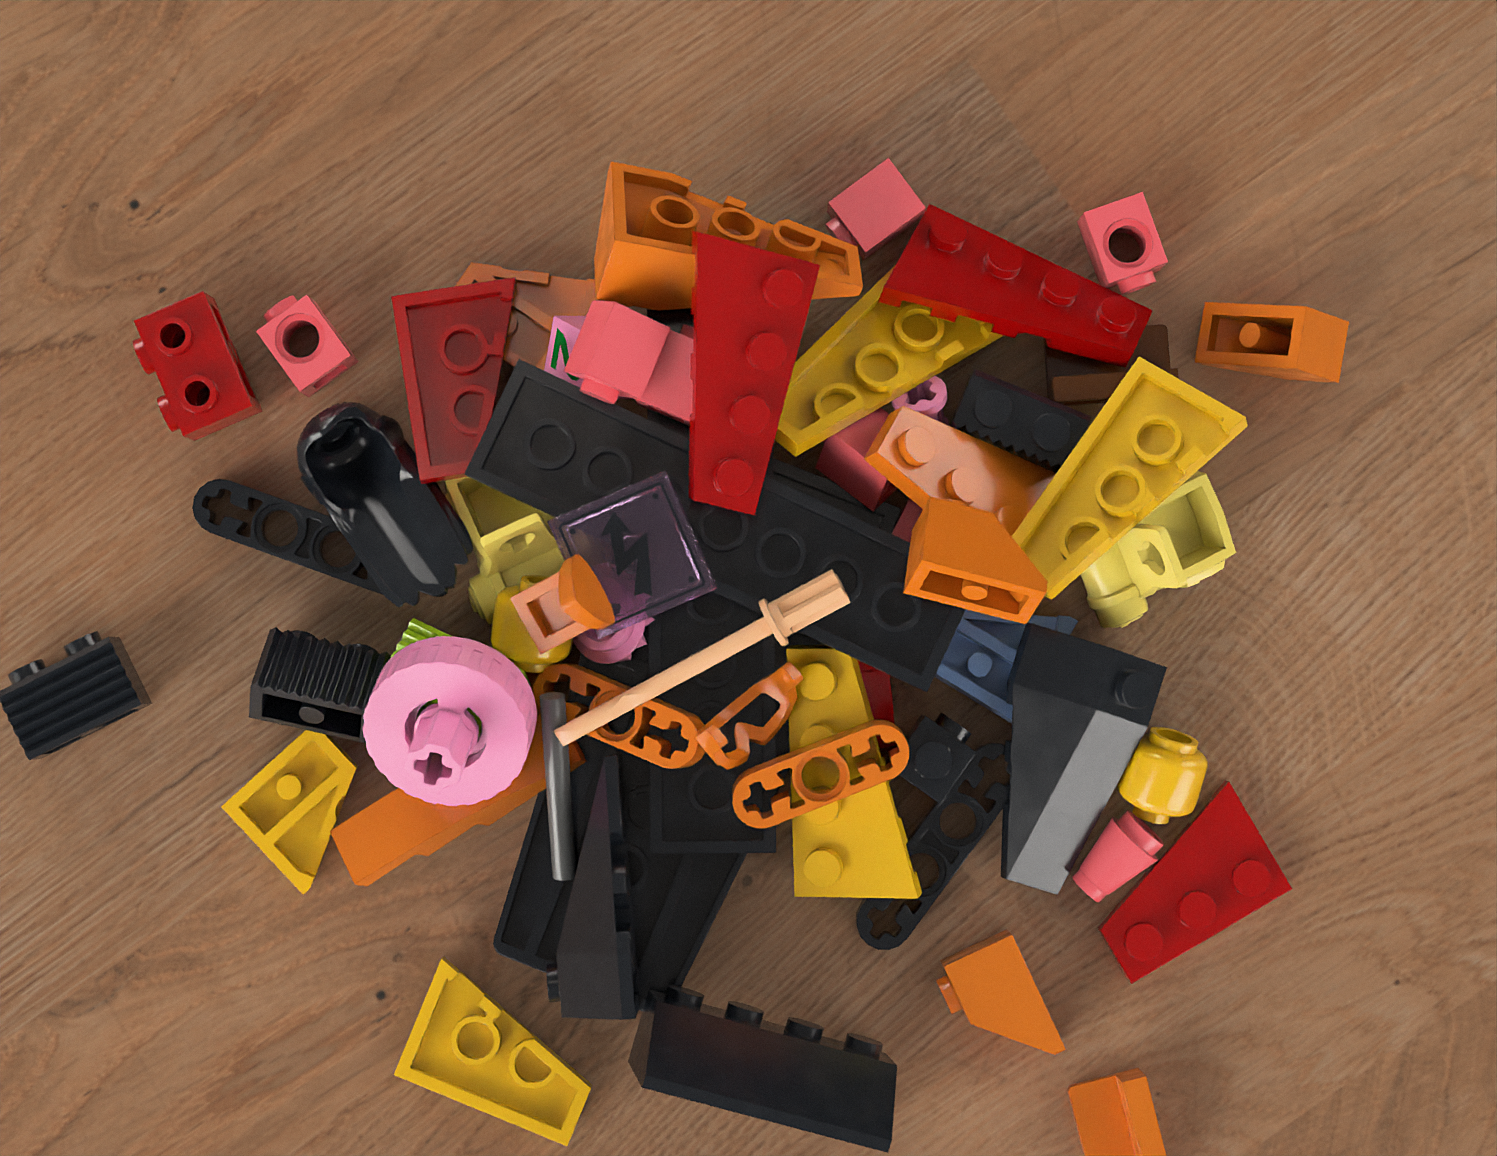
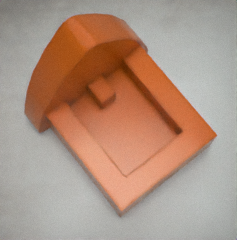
M578 554L566 559L559 572L510 598L540 654L551 650L588 629H604L615 622L612 606L602 585L588 563Z

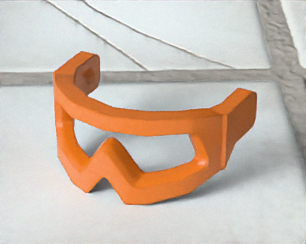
M791 662L785 663L774 673L756 682L698 731L695 739L717 766L720 765L727 770L740 766L748 760L750 755L749 742L766 745L788 720L798 699L795 686L803 680L801 673ZM761 693H766L780 703L779 709L763 727L743 722L736 723L734 737L737 749L729 753L723 752L721 748L728 741L719 730L720 727Z

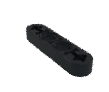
M216 479L208 481L199 488L194 496L192 509L195 520L206 531L383 595L369 573L367 579L357 576L363 567L357 554L352 562L339 568L333 567L324 559L322 552L324 541L332 533L340 531L330 516L230 480ZM228 490L232 492L230 502L249 511H253L254 499L261 500L263 504L252 518L251 537L242 535V531L248 525L247 522L232 517H224L220 525L214 523L216 513L208 509V502L211 497L221 499L225 491ZM282 510L288 511L295 517L298 524V532L291 543L280 547L269 542L265 536L264 527L270 515Z
M986 743L978 746L974 750L977 752L942 803L940 804L935 801L907 839L906 847L909 857L917 853H926L932 856L938 865V876L929 887L921 888L922 894L916 899L920 900V903L914 911H910L905 902L897 910L894 919L900 926L899 930L894 935L888 931H883L876 937L870 933L873 922L867 916L873 907L884 911L894 898H864L856 912V926L860 937L867 945L878 950H890L899 947L907 940L1003 809V803L1010 796V778L1004 785L996 781L992 782L983 793L984 797L994 800L986 812L975 798L958 792V788L966 779L969 785L975 789L984 776V771L978 766L980 760L984 756L991 760H995L1000 754L1005 756V745L1001 743ZM1006 762L1004 770L1010 775L1011 763ZM953 803L968 805L973 810L975 816L973 830L967 836L960 839L946 836L940 826L942 811Z

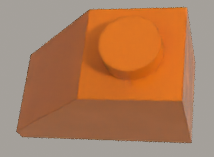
M1205 302L1194 363L1286 380L1339 383L1349 321L1307 306Z
M930 496L912 529L903 593L1027 624L1047 593V580L992 512L970 507L965 502L959 500H944Z
M1007 929L940 960L946 975L937 979L936 982L951 1014L963 1009L971 1025L1053 1055L1066 1050L1017 943Z

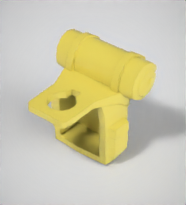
M1200 471L1194 473L1080 574L1088 594L1086 597L1089 607L1095 611L1101 627L1123 628L1128 626L1148 611L1146 597L1153 595L1156 591L1163 588H1186L1198 584L1200 580L1222 570L1225 560L1236 553L1223 509L1207 474Z
M469 477L445 480L447 490L445 497L463 521L469 533L480 571L479 574L469 579L468 593L470 603L474 612H477L482 619L491 625L495 599L500 591L506 587L520 584L521 577L525 575L549 577L559 572L563 562L571 557L559 531L560 524L564 522ZM568 524L561 527L573 555L578 554L582 556L590 567L606 563L604 557L605 549L597 537L580 529H577L576 533L571 535Z

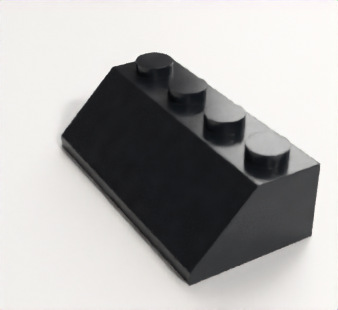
M668 985L666 994L649 989L628 1059V1063L642 1088L871 1149L889 1152L893 1132L897 1065L886 1053L881 1052L883 1047L881 1042L853 1033H847L845 1042L822 1036L824 1031L822 1026L799 1018L788 1017L786 1026L762 1020L764 1011L739 1002L728 1001L726 1010L702 1004L704 1000L703 994L676 985Z

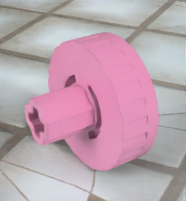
M453 636L432 637L404 647L385 664L365 708L363 736L366 740L368 753L372 756L376 767L394 786L401 788L405 793L414 798L417 797L433 804L438 803L446 806L471 805L496 796L497 793L502 790L504 791L510 786L513 779L519 775L524 761H526L537 722V707L527 679L506 656L490 646L475 640ZM437 699L438 703L429 705L419 714L421 706L430 700ZM468 707L480 718L482 722V732L480 736L479 727L475 721V718L466 710Z

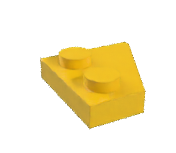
M305 730L225 802L221 808L302 894H305L313 884L331 837L330 830L335 827L358 765L330 735Z

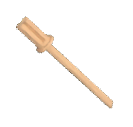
M831 569L769 603L765 598L761 599L758 603L764 617L558 727L553 732L562 746H565L771 634H774L781 646L789 644L788 636L851 603L837 574Z

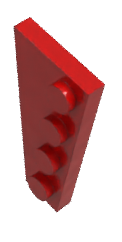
M930 203L884 285L878 300L880 303L899 308L902 300L930 307L929 316L955 322L958 315L992 324L991 332L1016 338L1017 334L1022 333L1045 338L1049 348L1125 368L1153 310Z
M693 231L692 254L695 255L694 287H692L691 314L694 315V339L690 366V379L693 380L692 414H690L688 498L755 515L820 265Z

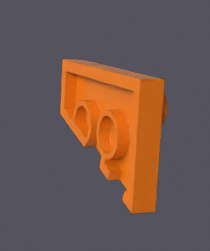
M904 405L889 413L864 457L868 464L922 509H924L930 496L944 500H959L965 502L970 507L992 512L1011 537L1056 475V473L1048 469L1046 470L1039 465H1035L1030 461L1024 460Z

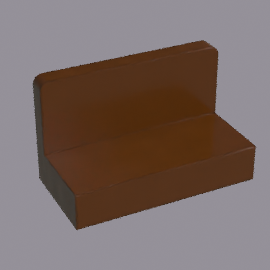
M1163 324L1146 325L1126 368L1049 348L1046 339L1043 338L1047 397L1065 406L1105 404L1138 357L1145 359L1179 379L1178 368H1170L1168 329Z

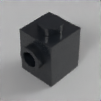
M942 712L935 721H932L925 715H920L905 737L909 746V760L905 769L899 775L941 804L977 753L965 744L971 733Z

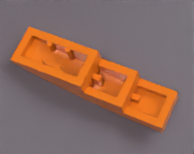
M541 714L537 715L534 736L521 772L513 779L510 786L504 791L502 790L497 793L496 796L488 800L479 801L476 804L446 806L444 804L425 802L417 797L414 798L405 793L401 788H397L330 830L354 885L369 886L414 855L429 856L476 824L490 826L546 789ZM576 740L568 744L570 772L587 762Z

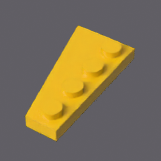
M893 267L795 362L775 441L796 457L996 341L1003 335L991 332L992 324L958 315L956 321L951 322L929 316L930 307L902 300L900 308L878 302L883 287L894 269Z
M1138 357L1012 535L1015 542L1047 580V593L1045 596L1052 600L1248 427L1246 417L1145 359Z
M791 645L786 649L787 662H791L803 677V680L795 686L798 699L789 716L790 752L874 720L858 660L827 645ZM876 735L868 739L870 749L855 757H852L850 744L838 748L846 759L850 780L861 776L855 763L868 758H875L879 766L886 765L885 757H881ZM815 757L804 765L801 777L805 785L810 789L823 791L835 784L838 779L839 769L831 759ZM791 777V803L802 798L796 792ZM891 780L792 818L794 897L918 899L921 896L922 890L917 872H913L906 847L908 840L902 818L898 817L889 786Z

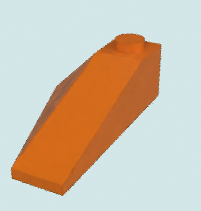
M611 161L607 174L594 257L597 300L617 302L625 307L635 306L657 311L691 308L695 274V255L692 254L693 231L819 264L820 269L812 299L860 296L863 282L857 246L789 219L780 220L774 225L753 217L745 211L746 202L729 195L726 197L724 204L695 194L689 191L692 181L676 174Z

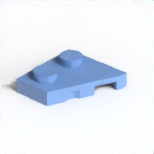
M966 609L936 672L935 678L1012 723L1013 705L1006 703L1007 681L1026 624ZM1032 615L1028 622L1070 635L1078 621L1071 616L1058 615L1057 617Z

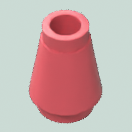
M1127 810L1119 819L1111 818L1080 865V869L1072 878L1089 897L1100 903L1106 895H1110L1158 861L1155 854L1163 847L1164 843L1142 819L1136 817L1130 810Z

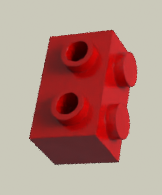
M201 291L134 320L140 338L132 341L134 350L144 371L148 375L154 372L157 374L165 395L157 398V402L162 416L172 432L180 429L184 437L196 441L263 412L217 303L206 292ZM185 334L183 343L177 347L178 339ZM209 390L210 396L208 401L201 405L203 394Z

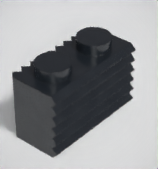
M974 369L968 378L950 426L1009 453L1018 455V457L1024 460L1029 459L1035 465L1040 464L1046 470L1052 469L1054 473H1057L1085 434L1091 416Z
M277 627L270 629L250 686L249 718L366 743L363 736L365 708L378 676L391 658V655L387 651L380 654L377 650L365 644L351 645L349 643L343 646L339 641L330 643L326 638L318 640L314 635L305 631L295 630L290 632L287 630L281 632Z
M96 631L64 646L68 657L47 668L43 660L39 659L8 674L12 685L0 691V702L4 712L7 714L8 721L13 726L14 733L19 739V744L23 747L25 755L29 760L47 757L152 704L120 637H107L102 640L99 632Z

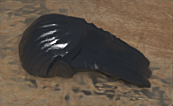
M356 402L334 404L313 417L306 424L298 439L297 461L299 471L302 474L300 478L318 503L325 506L331 518L358 555L362 565L373 578L383 595L399 608L404 603L416 606L420 601V592L434 597H442L448 594V589L455 588L457 569L455 564L466 565L469 561L467 555L471 554L474 549L463 521L455 512L436 482L421 484L416 453L404 439L399 423L393 418L385 415L381 416L369 407Z

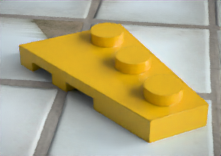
M441 958L394 1075L568 1146L592 1084L447 958Z

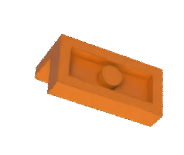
M1139 1068L1075 1083L1068 1087V1095L1084 1156H1167L1147 1077Z

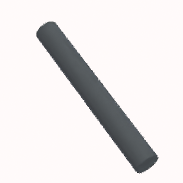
M551 692L540 695L552 876L555 880L566 881L574 879L577 871L569 745L562 746L553 732L558 727L567 723L565 694Z

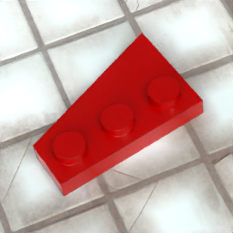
M516 277L391 296L421 484L467 477L464 473L495 410L516 287Z
M1225 780L1211 796L1212 799L1194 820L1188 823L1176 836L1174 843L1155 865L1143 874L1097 927L1131 984L1292 890L1287 878L1229 781Z

